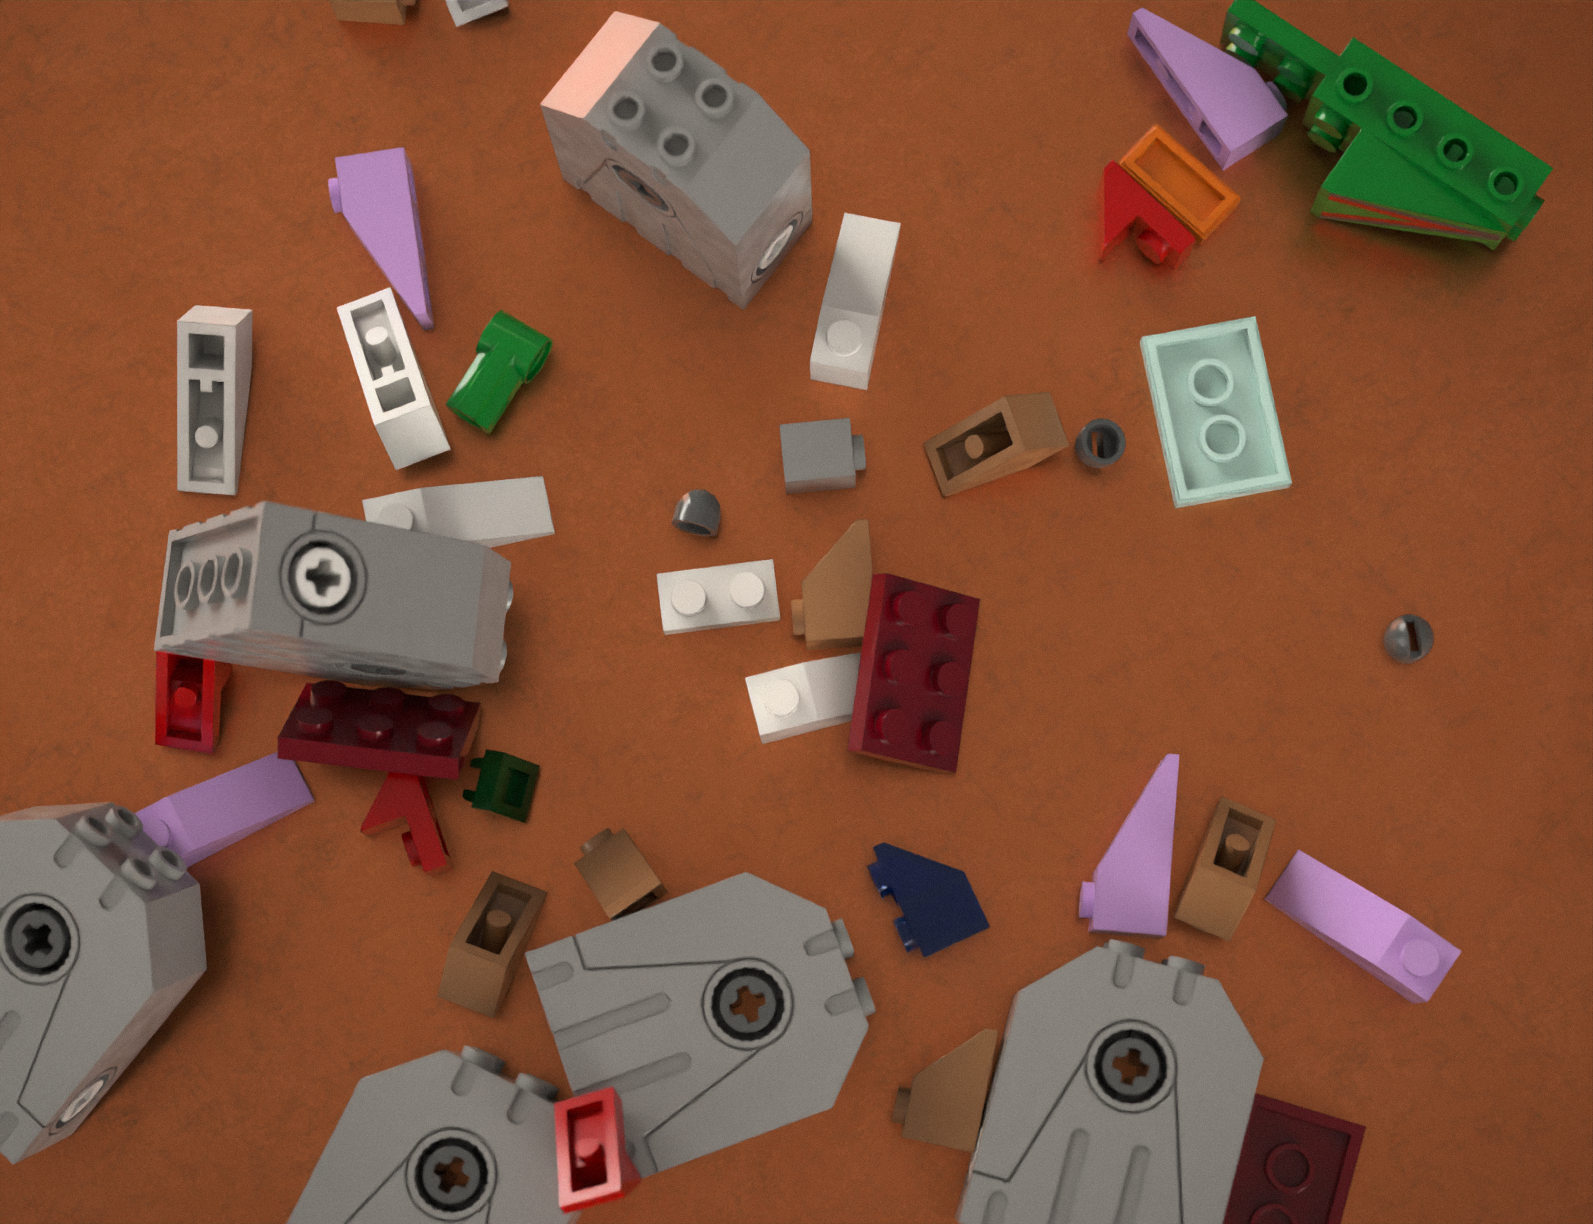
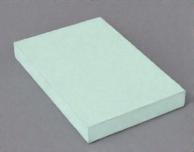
M1256 316L1141 337L1140 347L1175 509L1289 488L1292 480Z

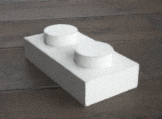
M773 559L656 574L664 635L781 620Z

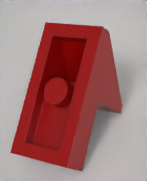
M1112 159L1104 167L1099 184V260L1102 262L1133 232L1137 236L1135 239L1137 246L1151 261L1157 264L1163 261L1174 271L1190 255L1196 237Z
M156 651L155 745L213 754L219 744L221 690L232 673L233 665L231 663Z
M389 772L360 828V832L371 837L408 824L410 831L402 833V840L412 867L422 865L424 873L432 877L454 870L455 867L424 776Z
M612 1086L554 1103L559 1201L563 1213L568 1214L621 1199L631 1193L641 1183V1175L626 1153L622 1100L615 1088Z

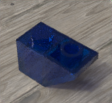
M885 842L872 848L876 862L867 865V869L880 897L884 898L892 894L901 916L892 920L906 953L917 949L923 961L986 932L990 928L964 871Z

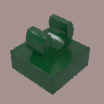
M486 749L484 758H474L470 763V767L481 770L476 790L464 789L462 797L472 802L471 807L507 820L525 823L540 765L505 752Z

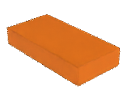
M1157 123L1117 163L1196 237V241L1200 244L1239 205L1241 197Z

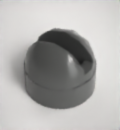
M1103 418L1095 419L1085 425L1077 434L1074 447L1077 457L1089 467H1108L1123 455L1126 446L1125 435L1115 422ZM1091 433H1097V456L1093 454Z
M691 490L678 500L671 524L691 534L707 537L716 536L721 520L720 504L716 497L706 490Z
M1406 614L1396 618L1388 625L1384 632L1383 643L1386 652L1391 658L1400 663L1410 664L1421 660L1430 652L1434 643V633L1430 624L1422 617ZM1406 623L1414 625L1419 651L1410 652V641Z

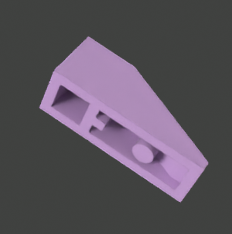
M1143 7L1132 13L1127 32L1128 37L1222 170H1225L1280 135L1288 117V114L1285 112L1287 104L1282 93L1271 81L1265 83L1256 69Z
M404 147L336 157L337 178L328 180L330 199L334 212L343 213L352 231L422 329H435L413 168Z
M276 752L169 795L134 814L141 820L143 824L142 830L159 846L167 847L177 853L185 861L188 868L309 805L315 799L296 761L277 759Z
M1167 754L1160 761L1095 868L1092 882L1082 881L1079 917L1089 918V933L1161 939L1166 936L1179 755Z
M1300 850L1296 851L1264 898L1268 903L1412 1004L1429 1001L1462 952L1411 915Z

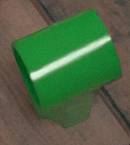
M500 310L485 327L476 347L477 356L445 405L468 424L490 434L522 383L528 384L541 370L551 351L553 340L504 310Z

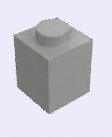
M850 418L779 425L786 494L856 488L855 470L866 469L863 434H851Z

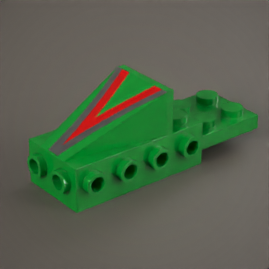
M1234 0L1227 10L1220 43L1227 47L1224 52L1252 68L1256 66L1274 78L1272 83L1289 99L1301 102L1304 98L1309 101L1302 121V125L1309 129L1307 132L1309 138L1327 151L1335 153L1339 148L1345 152L1321 185L1310 212L1317 217L1481 242L1494 251L1504 237L1515 242L1545 202L1544 199L1536 195V192L1553 170V167L1353 37L1341 55L1338 56L1255 0Z

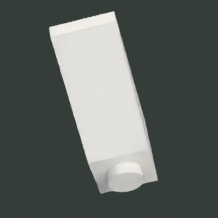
M844 213L810 358L811 380L863 390L868 389L901 223Z
M391 287L337 307L374 426L395 470L451 450Z
M195 305L177 320V491L236 495L238 492L252 371V310Z
M543 476L424 487L362 500L365 518L368 522L483 544L489 548L555 534Z
M861 652L803 662L745 677L761 743L765 744L850 722L852 720Z

